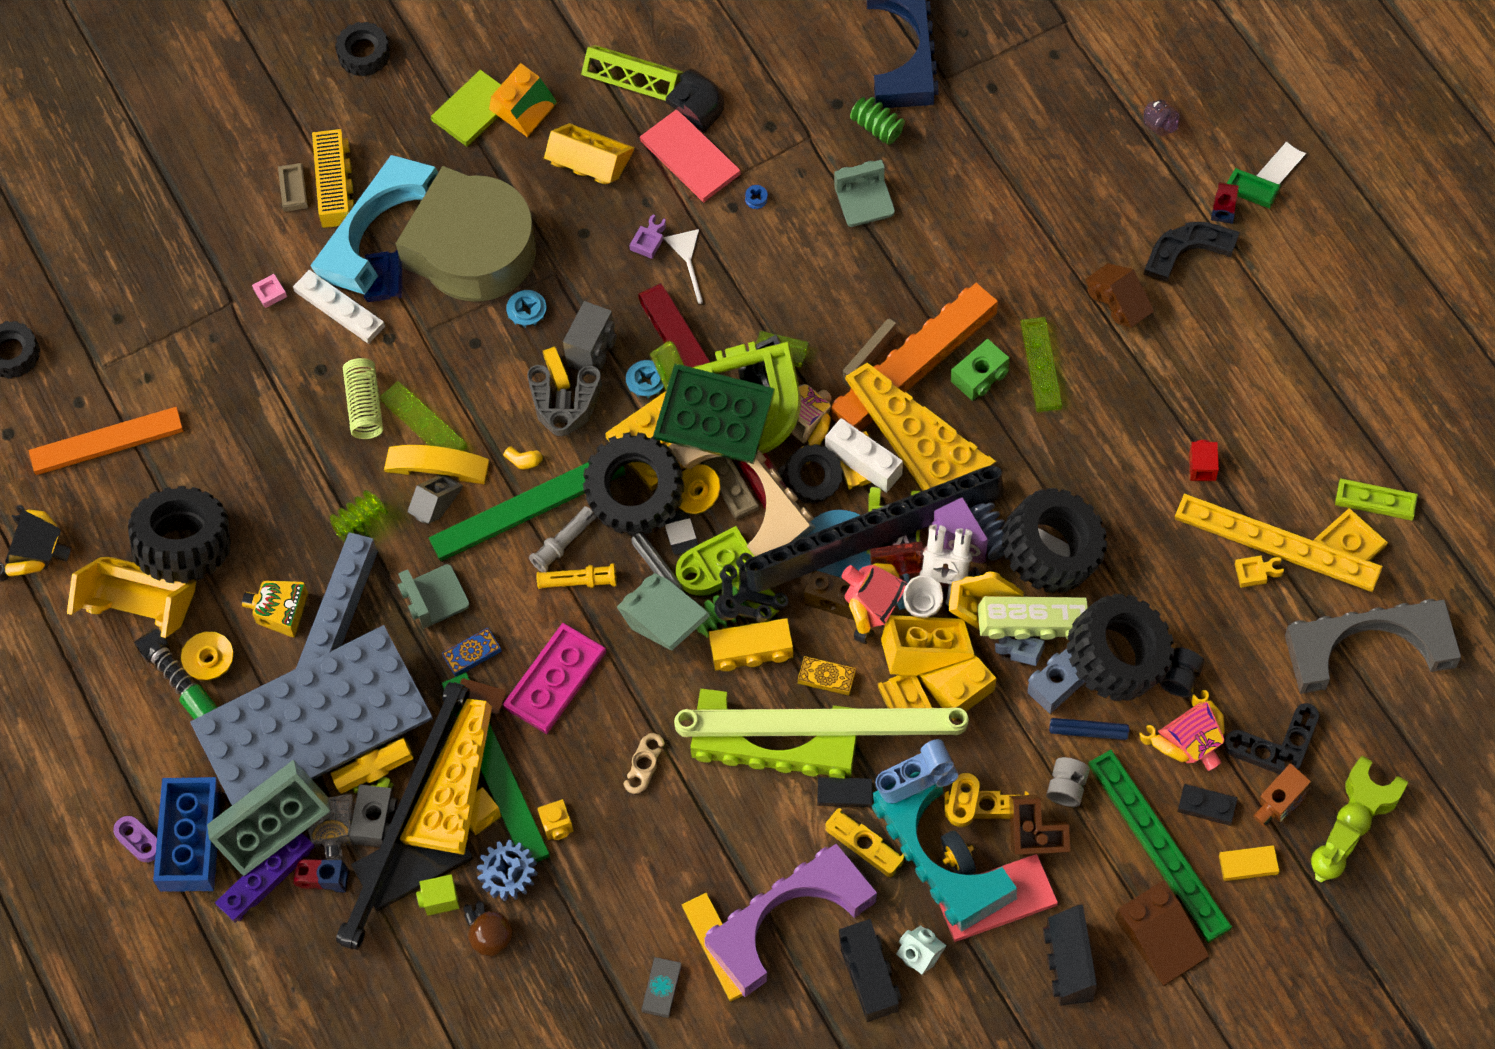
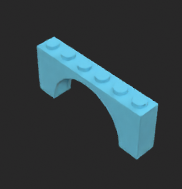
M391 155L311 264L316 275L329 284L365 295L378 275L369 261L359 256V244L364 231L378 215L390 207L406 201L422 200L438 174L436 167Z

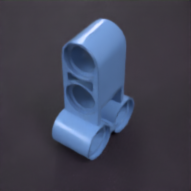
M937 739L926 743L921 748L920 754L881 772L877 776L876 787L884 801L887 803H897L936 784L938 787H943L957 780L959 774L942 740ZM914 772H920L916 778H909ZM889 784H896L894 788L885 790Z

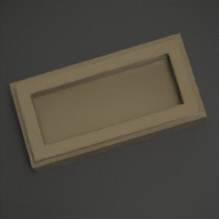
M302 163L278 166L284 212L308 208Z

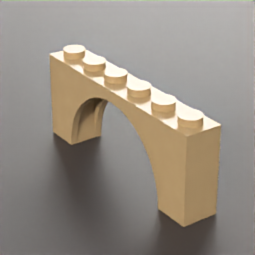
M673 443L669 446L681 465L690 470L705 460L723 457ZM759 450L754 464L747 463L760 477L766 494V512L763 523L756 536L747 545L754 556L806 537L816 528L811 522L814 519L811 513L805 507L801 509L795 502L798 500L797 496L790 488L785 489L780 484L781 476L773 468L768 469L764 464L766 458Z

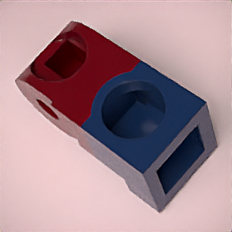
M1219 182L1211 220L1233 224L1239 189L1238 185ZM1223 211L1229 215H1220L1217 212Z
M300 860L296 865L293 884L305 889H330L335 892L346 893L350 869L342 860Z

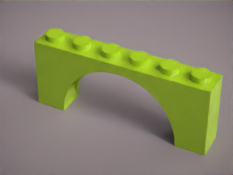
M700 689L697 710H727V692ZM833 705V708H832V709H857V708H849V707H841V706H834V705ZM857 735L816 736L808 743L789 750L764 749L747 741L743 736H692L690 748L692 758H696L700 762L707 763L714 760L722 761L723 764L729 766L745 764L753 769L768 767L775 768L782 773L799 771L807 776L822 774L829 775L830 778L845 779L851 778Z

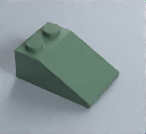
M656 573L647 577L633 593L628 594L617 606L632 630L671 651L710 617L705 609L671 581Z

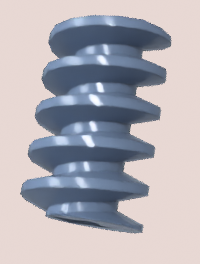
M994 503L978 504L970 508V511L988 539V559L991 561L997 560L1004 556L1003 551L1006 549V547L1002 546V536L1004 534L1001 530L1005 521H995L999 518L1000 513L999 511L991 513L995 508Z

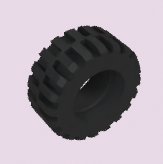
M630 432L623 433V437L618 439L616 436L609 438L610 443L605 446L601 443L596 448L597 454L595 456L591 454L588 459L589 467L584 469L583 474L585 478L583 489L586 494V500L596 517L608 528L612 527L615 532L621 534L628 532L629 535H636L638 532L643 531L645 534L652 533V529L657 526L659 529L665 526L664 521L668 518L672 519L676 514V507L681 506L683 500L681 495L684 492L683 473L671 449L666 444L663 445L660 440L654 439L653 436L648 438L645 433L639 432L637 436H632ZM632 462L648 464L654 469L658 478V487L654 495L645 503L637 506H625L618 503L610 491V482L615 472L622 466Z
M178 486L177 489H171V487L164 488L159 493L155 491L149 495L148 499H142L138 503V507H135L130 514L128 533L133 560L140 567L141 571L147 575L151 574V577L156 580L164 579L166 583L173 584L174 581H181L182 584L189 583V580L192 579L196 581L203 579V575H210L215 572L216 566L220 567L229 555L231 540L227 511L217 498H214L212 494L206 491L202 493L199 488L192 487V489H186V486ZM176 530L197 532L193 536L184 539L174 540L162 537Z
M1057 488L1035 491L1017 506L1008 516V521L1003 526L1002 546L1006 547L1003 552L1006 560L1009 559L1011 562L1009 566L1014 572L1017 571L1021 575L1019 578L1025 583L1029 581L1032 583L1031 587L1038 590L1044 588L1045 592L1054 593L1057 590V592L1063 593L1068 592L1070 589H1075L1098 569V566L1105 558L1104 553L1107 551V541L1104 539L1107 535L1105 528L1101 527L1103 522L1100 516L1095 515L1093 512L1094 508L1090 503L1088 505L1084 503V498L1079 495H1071V491L1062 489L1058 492ZM1038 525H1047L1058 530L1068 542L1070 557L1061 556L1051 551L1043 543L1039 535Z
M1114 594L1102 597L1075 619L1068 633V640L1070 642L1067 643V652L1072 656L1069 660L1071 666L1076 668L1077 672L1075 674L1079 680L1083 679L1087 683L1085 686L1091 691L1094 689L1098 691L1097 695L1104 698L1110 696V699L1114 701H1121L1122 699L1129 701L1145 694L1166 677V673L1170 671L1172 666L1171 660L1174 658V648H1171L1174 642L1172 634H1168V624L1166 621L1163 622L1159 617L1161 614L1156 609L1153 611L1149 607V603L1144 600L1139 602L1137 601L1138 598L1132 595L1125 597L1124 594ZM1106 630L1115 631L1128 640L1135 653V666L1126 664L1114 656L1106 641Z

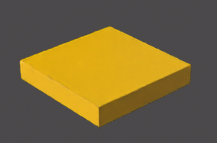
M1350 508L1313 540L1367 561H1371L1388 543Z

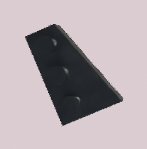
M871 919L839 929V948L866 1021L870 1022L898 1012V1002H901L902 998L897 985H892L890 979L892 971L888 960L884 961L881 952L883 947L879 936L875 934Z

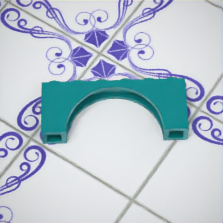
M914 772L909 778H916L920 772ZM889 784L885 790L894 788L896 784ZM936 784L897 803H887L883 800L879 791L874 792V804L872 805L874 813L879 819L883 818L888 824L886 829L893 840L898 839L901 843L900 849L907 861L912 860L917 867L915 868L916 874L923 883L927 881L931 887L930 894L937 904L942 903L946 909L944 912L945 916L952 926L957 925L962 932L1017 900V887L1003 867L984 874L962 875L939 867L923 852L917 839L918 824L927 807L943 794V787H938Z

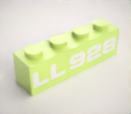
M984 596L977 606L980 636H989L991 639H1000L1005 636H1015L1016 639H1027L1029 637H1040L1044 640L1055 637H1066L1068 639L1072 623L1087 609V599L1071 597Z

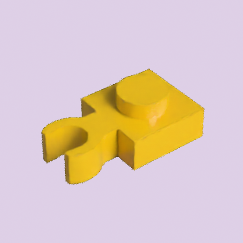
M1262 556L1235 560L1240 588L1266 584L1267 576H1282L1284 569L1276 570L1272 567L1273 565H1280L1281 558L1275 557L1264 563Z

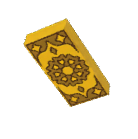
M804 656L798 684L849 696L856 668Z

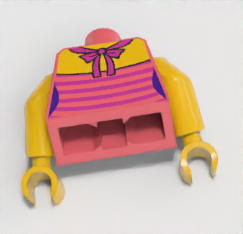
M1202 690V699H1198L1193 694V707L1158 731L1160 735H1156L1155 728L1152 725H1148L1146 728L1151 735L1144 736L1142 733H1139L1140 739L1143 744H1152L1160 752L1179 762H1186L1188 764L1201 759L1209 771L1221 763L1214 749L1224 743V715L1212 701H1208V691Z

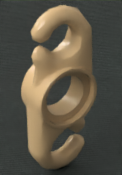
M649 733L644 736L632 757V767L627 777L628 779L638 777L641 780V785L638 787H632L629 780H625L623 783L625 789L632 794H639L646 790L657 768L656 762L661 749L651 750L647 746L650 740H656L660 747L664 746V739L656 733ZM646 757L652 761L651 766L644 770L638 768L637 761Z

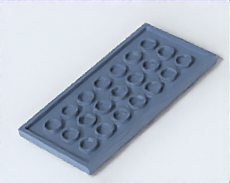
M383 625L190 721L231 805H234L292 760H295L313 780L432 720V716Z

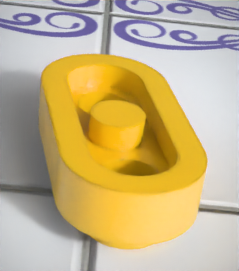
M970 773L958 775L957 780L952 784L947 817L949 822L956 827L968 826L972 823L975 816L980 783ZM968 787L971 791L965 793L961 788ZM961 811L964 812L966 815L960 818L956 815V813Z

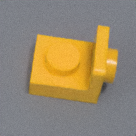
M563 799L537 808L548 840H560L567 837L569 833L574 832Z

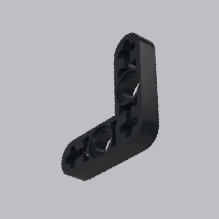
M1300 704L1294 712L1282 746L1241 730H1233L1226 736L1224 743L1225 751L1232 757L1279 775L1286 768L1284 761L1287 758L1292 759L1293 766L1299 770L1319 718L1318 710L1312 704ZM1308 712L1310 715L1305 728L1300 727L1302 715ZM1299 734L1304 738L1305 743L1296 746L1291 743L1290 736ZM1236 739L1241 740V745L1238 749L1233 747V742ZM1249 743H1252L1253 745L1251 747L1250 754H1248L1246 752L1249 747ZM1260 747L1266 748L1270 752V757L1260 759L1256 756L1255 750ZM1275 753H1278L1279 755L1277 761L1274 764L1272 763V761L1274 759Z

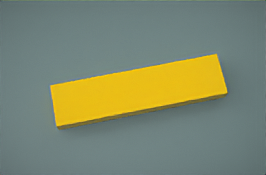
M704 893L682 904V908L729 1001L732 1002L743 995L705 947L704 937H706L707 931L715 925L721 926L723 924L707 893Z

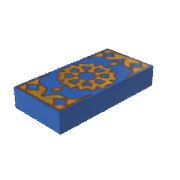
M486 628L446 650L442 655L454 676L457 677L500 653L501 648L490 630Z

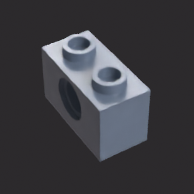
M1067 649L1061 654H1054L1047 662V667L1042 671H1035L1028 679L1027 693L1049 714L1085 683L1083 679L1079 680L1075 674L1077 670L1071 666L1069 658L1072 656L1068 654ZM1056 676L1060 677L1063 681L1055 683L1050 678Z

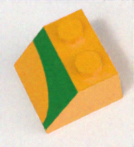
M520 63L491 96L489 110L528 138L554 108L557 101L542 79Z

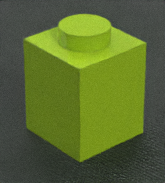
M452 874L419 881L421 891L416 892L419 908H425L427 916L460 909Z

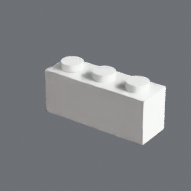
M842 418L825 436V447L829 451H833L837 459L886 493L901 477L903 460Z

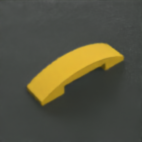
M400 445L389 447L384 471L410 475V471L456 476L462 482L485 484L489 459L445 447Z

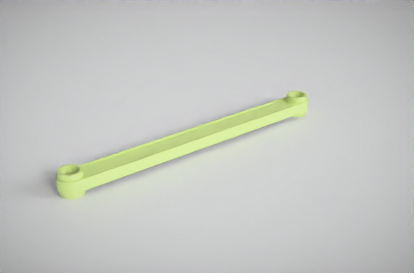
M958 707L894 709H685L676 715L674 724L675 730L683 737L960 735L967 729L969 718L965 710ZM952 718H959L963 723L955 725L950 720ZM683 720H690L693 722V724L688 727L682 726L680 723Z

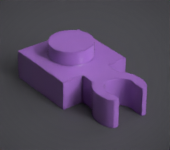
M652 215L649 219L648 228L640 226L630 243V250L653 259L663 241V235L660 233L666 228L665 219L663 218L661 224L655 225L656 217Z

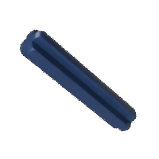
M1051 718L1049 725L1051 734L1126 740L1129 737L1128 724Z

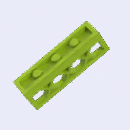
M593 45L587 48L581 75L666 101L667 95L676 87L678 82H681L680 76L684 72ZM592 58L599 60L604 68L598 74L589 71ZM616 66L622 67L626 77L617 80L610 70ZM642 73L649 83L643 87L637 86L632 76ZM661 79L670 82L667 95L660 93L654 83Z

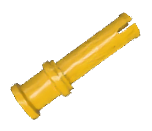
M615 563L606 567L588 565L586 569L537 572L538 589L587 585L590 588H595V585L611 584L612 587L617 586Z

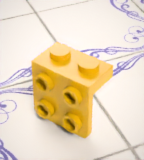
M986 572L984 575L976 577H964L963 580L952 582L949 611L980 630L977 606L984 596L1024 597V591L1002 578L996 572Z

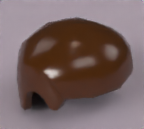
M488 911L478 916L471 924L468 939L472 948L481 955L495 956L508 946L512 939L513 929L509 920L503 914L496 911Z

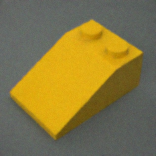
M890 615L885 623L881 642L890 674L919 675L973 658L974 656L965 621L962 619Z
M975 655L973 658L916 675L919 682L942 708L958 707L965 710V712L994 692L996 677Z

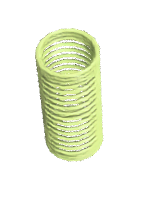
M366 358L352 359L343 366L350 432L355 438H374L383 431L375 363ZM357 367H370V368H371V369H367V368H366V369H356V370H353V371H351V372H348L349 370L354 369V368H357ZM372 398L371 400L356 401V400H359V399ZM372 402L371 404L357 405L359 403ZM369 406H373V407H371V408L357 409V408H359V407H369ZM374 410V411H371V412L358 413V412H360V411ZM374 414L372 416L358 417L360 415ZM377 425L376 427L367 428V429L357 428V427H369V426ZM378 428L377 430L371 432H357L354 430L356 429L359 431H369Z

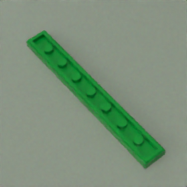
M587 462L429 537V541L438 559L442 562L585 494L583 489L585 478L583 474L584 469L589 467V463ZM623 466L615 472L611 481L626 474Z
M467 673L443 682V688L445 689L448 682L460 684L463 678L469 680ZM459 708V711H458V713H457V715H456L457 718H458V716H459V714H460L462 708ZM489 724L480 770L496 805L499 807L500 814L514 845L516 846L518 843H521L524 846V850L529 849L532 853L530 858H534L537 863L550 857L549 852Z
M1112 749L1089 761V768L1207 943L1230 931L1232 926Z

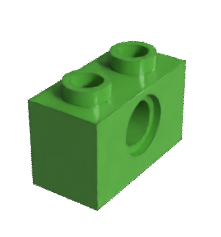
M986 339L951 370V382L973 401L979 395H985L990 389L991 384L996 380L1000 381L1007 375L1009 371V357L989 339ZM977 370H985L987 372L979 373Z

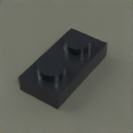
M1184 784L1177 812L1231 826L1237 797Z

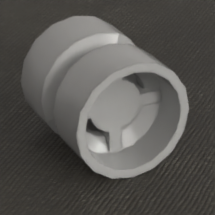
M1062 757L1056 759L1052 773L1054 778L1050 780L1046 794L1047 798L1062 806H1079L1084 792L1082 786L1086 784L1090 770L1088 765L1072 758Z

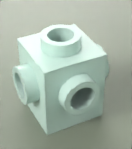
M920 925L913 931L907 930L899 940L901 947L896 955L903 959L907 966L914 968L920 974H924L935 965L947 945L936 938L931 930Z

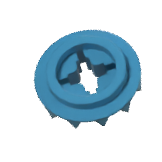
M523 290L511 296L506 310L509 319L515 325L520 324L526 328L527 325L531 324L536 326L540 319L543 320L547 308L544 298L539 293L532 290ZM522 303L531 309L530 315L523 311Z
M643 360L629 368L626 374V383L630 392L635 393L638 397L646 396L649 398L654 394L659 395L660 390L665 388L666 373L657 362ZM641 374L646 378L651 377L652 385L647 382L642 383Z

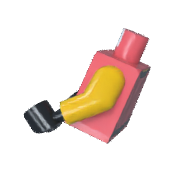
M875 563L862 567L859 571L850 565L842 573L841 577L850 584L845 594V600L849 603L857 628L854 632V639L858 642L867 644V636H874L875 632L870 629V626L885 625L908 584L904 581L903 576H899L892 564Z

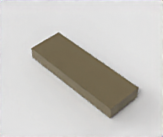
M887 319L843 370V384L851 388L845 379L846 375L866 363L871 365L896 336V323Z
M715 457L702 462L703 465H707L715 470L719 476L720 494L736 521L759 510L758 503L731 458Z

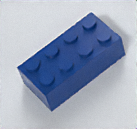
M216 777L162 778L153 881L160 892L214 891L217 847L209 840L207 824L220 815L222 788Z

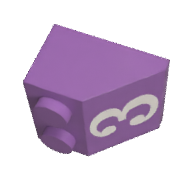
M963 498L935 510L932 525H937L936 535H938L940 525L946 528L943 549L954 550L955 530L963 528L962 539H964L965 531L968 529L972 531L969 550L972 555V561L980 564L986 562L988 539Z

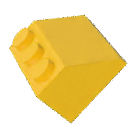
M568 123L551 131L544 159L551 161V164L556 167H568L573 169V172L577 175H589L595 177V181L599 183L609 184L619 179L635 147Z

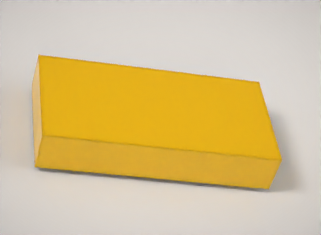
M1274 845L1219 853L1224 881L1277 875L1279 873Z

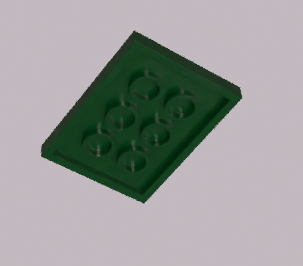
M674 363L653 438L754 464L775 389Z

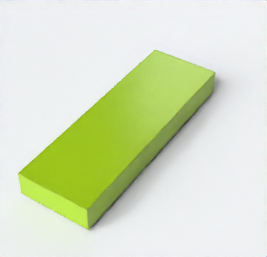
M1340 478L1335 505L1413 521L1418 494Z

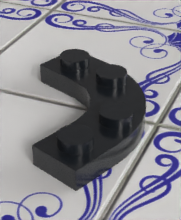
M1207 222L1185 223V226L1174 230L1170 229L1154 245L1144 269V275L1168 282L1176 260L1181 254L1191 249H1206L1231 257L1240 232Z

